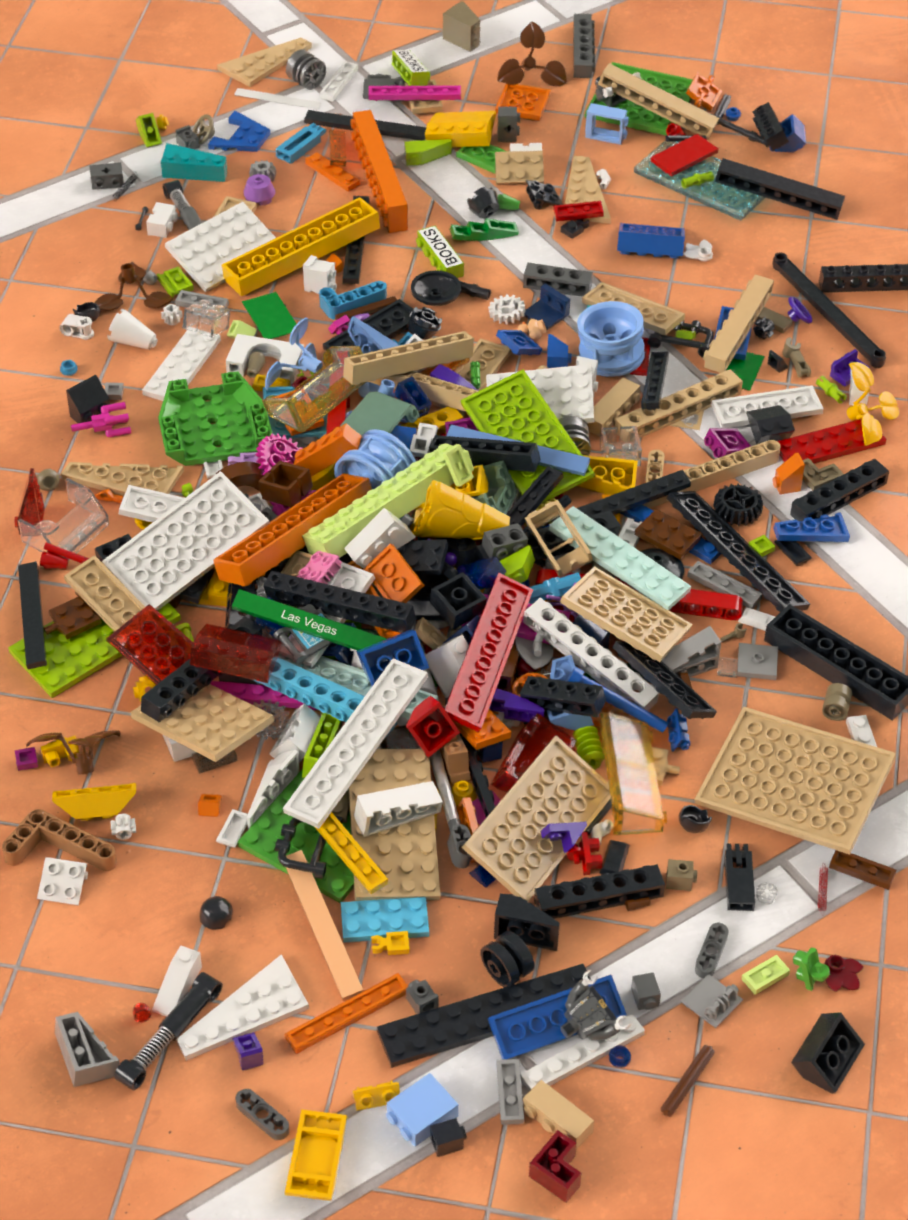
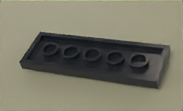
M398 299L362 320V322L392 339L409 329V317L414 309ZM348 329L323 343V349L330 355H332V347H350V357L363 354L360 347L357 348Z
M625 641L615 642L612 648L618 652V656L628 661L632 669L641 673L645 681L653 684L658 693L666 696L671 705L682 711L683 716L688 719L714 718L717 711L662 661L659 662L651 659L649 655L633 648L632 645Z

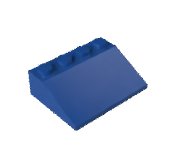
M620 223L617 251H620L621 254L637 252V255L646 256L649 253L655 257L670 255V258H679V256H683L685 228Z

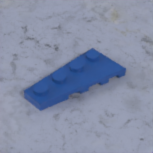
M841 512L835 513V516L831 517L827 514L821 515L818 519L808 517L804 521H797L795 519L776 522L773 527L777 541L849 542L850 539Z

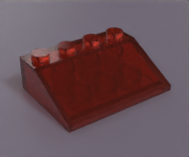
M150 604L106 638L110 645L155 685L201 651L195 643Z
M206 623L198 632L192 644L190 665L268 683L283 643L280 640Z

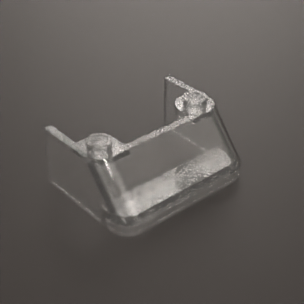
M67 478L68 499L77 505L57 523L43 520L34 526L23 519H19L18 523L22 542L36 550L47 552V550L43 549L47 542L77 554L109 525V516L90 489Z

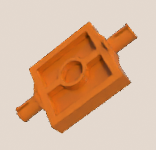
M697 73L692 80L686 94L696 101L694 106L699 108L702 105L709 111L714 107L722 90L714 85L715 77L713 75H709L708 79Z

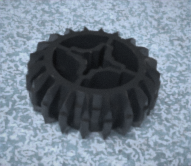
M738 483L737 485L730 484L729 487L724 485L723 489H719L714 498L713 506L715 511L726 522H730L731 525L737 524L740 526V524H744L746 526L748 523L753 524L754 521L758 520L762 514L764 503L762 495L758 494V490H753L752 486L748 488L746 484L741 486Z

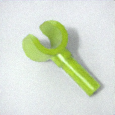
M190 483L182 485V495L185 498L194 492Z

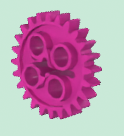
M279 433L275 436L271 434L258 444L259 446L256 448L258 452L255 456L259 458L256 462L261 463L259 469H264L263 475H265L279 461L294 464L296 452L303 448L297 447L298 442L292 443L291 437L287 440L285 435L280 437Z

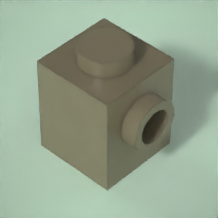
M668 859L666 889L691 891L692 883L697 882V870H693L694 861Z

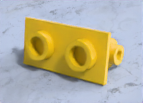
M392 1080L388 1083L378 1084L377 1087H356L357 1090H352L356 1111L387 1105L388 1101L400 1094L399 1082H393Z

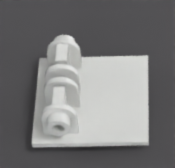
M46 857L37 899L79 905L84 879L87 880L88 871H86L87 863Z

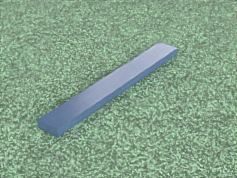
M451 425L447 436L522 442ZM537 445L541 458L540 466H550L556 470L585 476L590 463L589 457Z

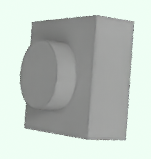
M106 382L105 391L110 400H122L123 383Z

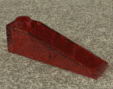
M30 468L18 516H15L14 523L15 528L18 527L19 535H42L45 511L42 492H40L35 469Z

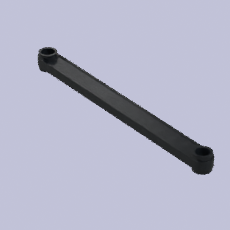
M776 253L773 257V268L779 271L870 362L872 367H883L886 361V352L880 349L787 258L785 253Z

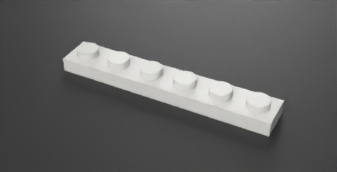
M631 1014L622 1020L623 1026L631 1024L629 1029H620L619 1033L607 1040L591 1041L586 1038L521 1073V1081L529 1091L540 1080L551 1086L640 1038L645 1034V1029L635 1016Z

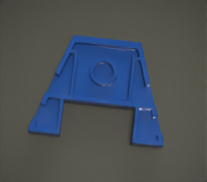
M234 111L228 118L229 124L237 125L239 128L229 140L214 136L208 143V149L214 150V147L228 151L229 148H237V151L258 152L270 136V129Z

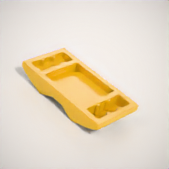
M301 1109L285 1195L332 1201L340 1155L343 1148L347 1115Z

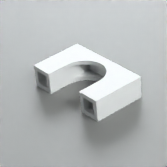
M237 334L226 359L227 373L238 371L244 376L248 367L249 356L253 352H261L264 356L276 358L280 364L286 363L298 366L303 350L296 343L291 345L290 342ZM283 367L278 378L290 379L292 384L295 382L299 370Z

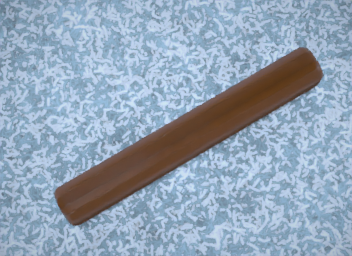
M393 296L336 314L335 320L345 315L351 319V317L359 314L369 313L370 315L397 301V299Z
M704 1045L662 1105L661 1111L663 1115L673 1116L715 1054L712 1046Z

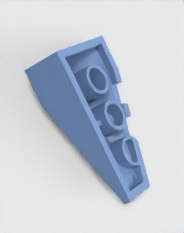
M355 316L351 317L348 333L356 347H360L363 354L399 346L396 342Z
M572 655L552 660L550 679L567 681L575 667ZM547 710L550 723L574 731L578 728L593 725L590 716Z

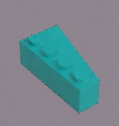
M166 143L161 160L162 178L225 182L228 173L227 158Z

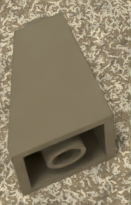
M460 1L443 13L444 40L469 52L480 46V19L464 1Z

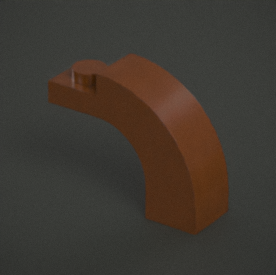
M238 462L222 468L216 474L221 471L236 487L250 486L260 491L258 481L264 476V469H259L261 464L256 462Z

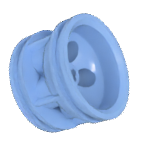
M607 301L594 304L580 314L577 321L580 339L579 356L598 360L597 375L606 377L621 376L634 371L641 365L645 355L644 342L641 338L644 332L641 312L634 306L624 302Z
M372 429L362 435L358 450L347 451L336 462L334 472L335 477L344 473L369 478L372 489H375L382 482L396 476V473L410 467V464L416 462L406 445L388 432Z

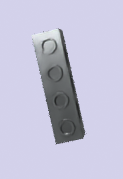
M527 262L523 278V288L541 290V286L547 284L562 294L583 297L591 291L593 272Z

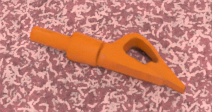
M105 489L93 495L92 498L122 503L124 496L115 495L110 489Z

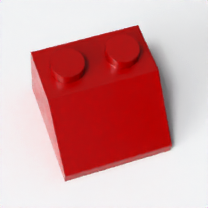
M431 695L414 708L406 725L428 758L460 733L441 703Z

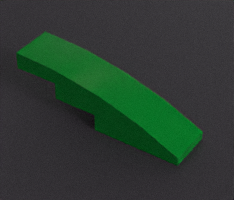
M488 218L485 219L484 223L468 221L467 226L451 224L449 229L453 240L465 241L503 239L519 234L516 222Z

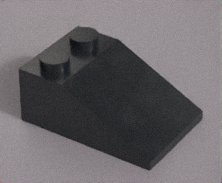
M500 893L495 911L494 939L505 931H511L528 946L557 951L560 923L522 897Z

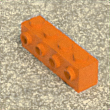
M345 423L340 427H336L329 434L323 435L319 440L311 442L307 447L299 449L294 456L293 465L310 469L312 477L336 463L347 451L358 450L362 436Z

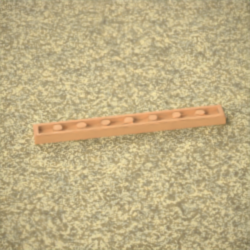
M302 850L286 856L290 860L307 863ZM286 867L343 1001H346L363 992V988L314 876L311 872Z

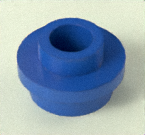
M735 107L727 109V119L737 121L741 116V111Z

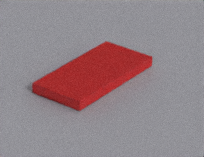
M695 134L652 156L650 162L672 177L717 154L719 148L699 134Z

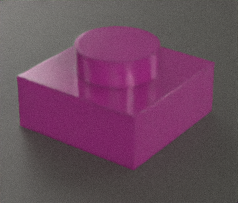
M35 747L15 750L18 771L38 767Z

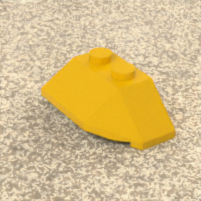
M136 783L53 791L52 802L75 819H81L82 821L92 820L93 817L108 819L120 813L136 794L137 786Z

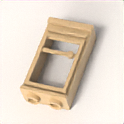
M558 500L547 503L542 509L531 512L525 518L528 528L536 538L559 578L593 560L589 548ZM560 516L573 538H568L564 543L549 550L536 529ZM574 540L577 542L579 548L557 560L552 556L551 553L567 544H572Z

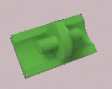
M811 947L808 952L798 950L794 955L793 963L799 966L796 972L797 979L805 982L807 990L812 991L816 981L823 982L829 977V967L820 963L817 949Z

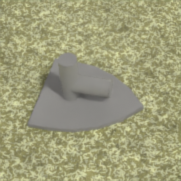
M538 630L534 641L515 637L516 648L520 656L535 670L547 665L553 657V646L542 643L545 636L543 630Z

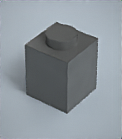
M654 972L632 976L631 990L637 1009L651 1010L660 1005L661 993Z

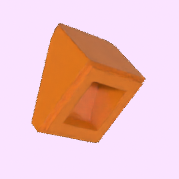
M334 253L325 260L335 263L336 274L343 271L342 260Z
M201 794L198 801V815L218 817L222 795Z

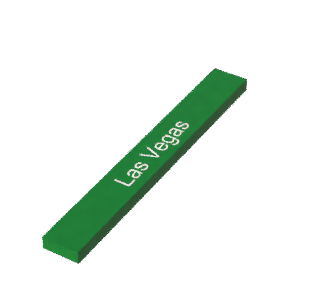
M240 589L232 604V609L357 651L387 639Z

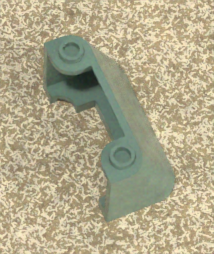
M376 391L369 392L341 426L347 423L361 436L372 429L391 433L402 419L412 423L420 415L414 405Z
M504 461L485 465L483 467L489 483L488 493L472 496V498L507 514L517 494L515 483Z

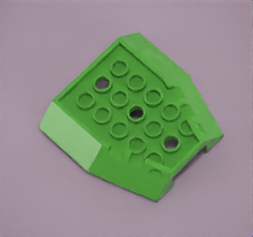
M238 371L222 373L221 385L188 389L186 379L168 382L158 417L167 456L185 466L203 464L204 462L228 460L229 456L240 457V453L258 452L256 450L259 446L258 444L266 436H270L273 433L265 402Z

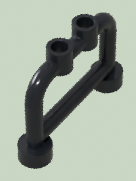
M683 320L674 330L683 329L696 331V334L704 333L707 335L704 343L661 335L656 331L649 336L647 343L654 349L659 348L662 342L698 348V354L703 358L705 351L709 350L713 340V332L711 329L701 326V323L697 320L692 321L691 324L685 323Z
M335 815V817H336V818L340 821V823L342 824V823H343V817H341V816H336V815ZM293 817L289 824L282 825L281 836H284L283 840L277 839L275 851L278 852V860L284 867L314 873V878L324 879L327 863L321 862L320 858L326 840L321 834L310 863L286 858L290 850L292 838L295 837L297 825L303 822Z

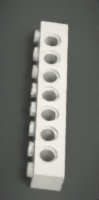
M539 598L524 612L523 622L536 633L538 630H543L545 632L544 639L565 656L572 655L574 663L602 686L647 711L657 703L659 693L654 685L642 679L639 673L632 671L625 662L613 656L610 650L603 648L593 637L584 633L578 625H574L563 613L555 610L549 602Z

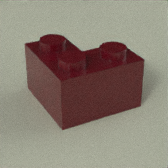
M557 1130L531 1160L529 1177L567 1203L580 1187L582 1172L570 1165V1162L575 1158L577 1143Z

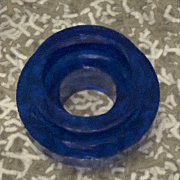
M615 1046L609 1052V1061L615 1067H626L631 1061V1053L625 1046Z

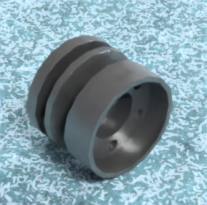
M299 49L288 59L286 74L304 88L313 90L324 80L326 65L308 51Z
M576 416L560 418L559 422L581 454L589 456L591 445L587 423L582 418Z

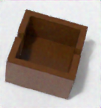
M279 461L270 469V472H267L258 481L262 499L288 507L296 505L302 499L301 496H305L313 487L310 469Z

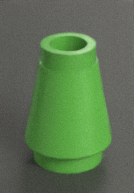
M504 193L503 195H498L499 209H519V200Z

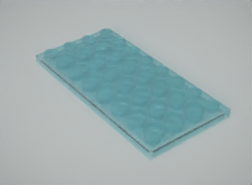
M665 140L634 167V173L740 221L765 199V197L715 182L722 160L713 156L672 177L650 162L652 156L679 142H667ZM709 171L714 174V181L703 183L701 186H691L684 189L681 185L682 178H688L694 174H703Z

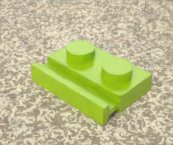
M179 266L164 271V274H157L158 281L172 298L174 295L179 294L181 290H194L193 284Z

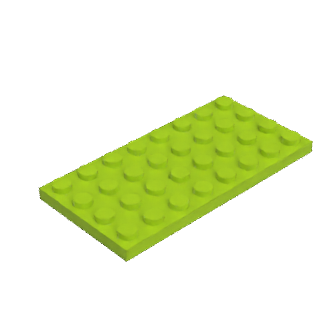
M524 369L460 400L461 405L480 432L522 442L537 443L539 446L583 456ZM538 465L535 472L508 471L522 496L547 467ZM590 465L585 476L558 470L563 473L564 478L542 503L595 477V473Z
M169 603L153 614L166 629L181 620L180 614ZM102 618V624L70 639H66L58 630L48 635L44 631L47 657L46 666L27 669L24 638L8 647L9 653L51 698L69 689L132 649ZM54 621L48 623V624L45 625L44 627H47V626L53 624Z

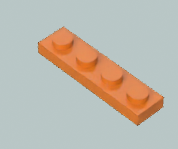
M318 152L305 158V163L347 192L360 185L359 179Z

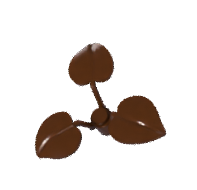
M530 22L520 34L521 44L525 48H531L528 57L522 61V65H519L516 59L505 61L498 72L497 81L516 85L524 78V71L521 68L525 70L538 68L544 70L541 73V79L544 83L551 86L564 85L567 82L562 63L550 61L546 67L536 65V60L532 57L534 48L540 49L543 47L545 35L538 24Z
M134 262L121 266V273L118 277L121 282L119 294H104L95 303L104 311L119 308L123 304V300L120 298L122 297L124 283L131 284L137 282L144 297L147 298L144 300V305L148 308L163 307L170 303L173 298L164 292H152L150 296L147 295L140 283L146 275V271L138 267Z
M119 730L101 731L84 738L69 741L68 744L81 745L82 752L77 753L76 758L62 733L39 735L27 742L26 748L34 742H44L53 739L60 740L70 755L72 763H76L78 774H87L94 772L92 759H94L93 746L95 743L112 735L120 737L121 732ZM85 746L89 747V753L86 751Z

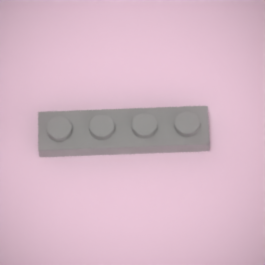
M697 561L688 571L687 577L718 593L740 596L745 607L753 609L762 599L761 592L700 561Z

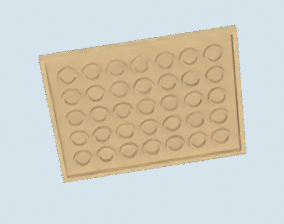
M743 706L694 800L697 805L851 854L896 759V753Z

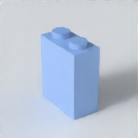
M429 1073L387 1102L386 1117L392 1125H397L406 1141L410 1140L414 1146H417L430 1137L431 1125L458 1117L459 1104Z

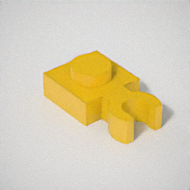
M408 931L386 932V938L378 935L371 937L372 944H379L378 946H372L373 954H380L384 950L388 951V955L410 954Z

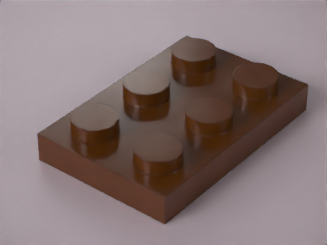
M657 509L635 529L634 534L680 560L702 539V533Z

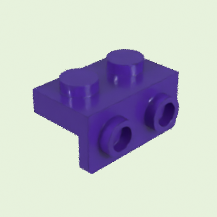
M854 349L831 364L830 377L846 387L851 384V367L849 364L853 362L866 364L857 359L858 351Z

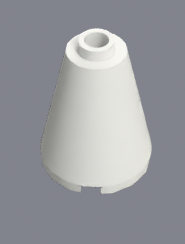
M121 309L122 313L115 315L109 327L111 336H107L108 340L150 350L151 347L154 348L158 341L156 334L128 311Z

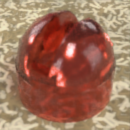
M141 1002L134 1006L133 1017L136 1022H146L151 1018V1010L146 1003Z

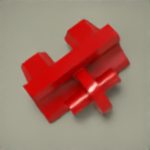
M583 832L579 847L575 844L568 850L567 858L574 861L575 864H580L581 860L583 875H590L591 869L602 868L603 860L602 855H591V852H599V838H588L587 832Z

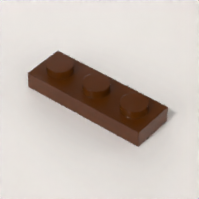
M835 850L829 864L830 869L887 890L890 889L897 871L894 868L853 853L847 854Z

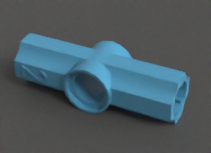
M579 572L561 578H551L543 581L542 584L529 587L533 589L529 603L533 604L539 598L547 600V595L562 597L573 587L574 583L581 579Z

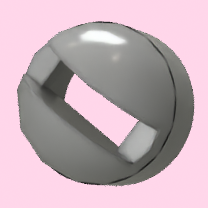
M150 270L144 276L143 281L148 285H153L157 282V276Z

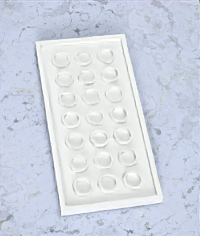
M220 471L104 559L102 563L153 615L215 567L213 559L270 523L252 502Z

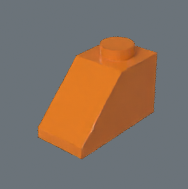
M795 453L776 469L773 485L777 488L780 495L801 491L805 464L799 453Z

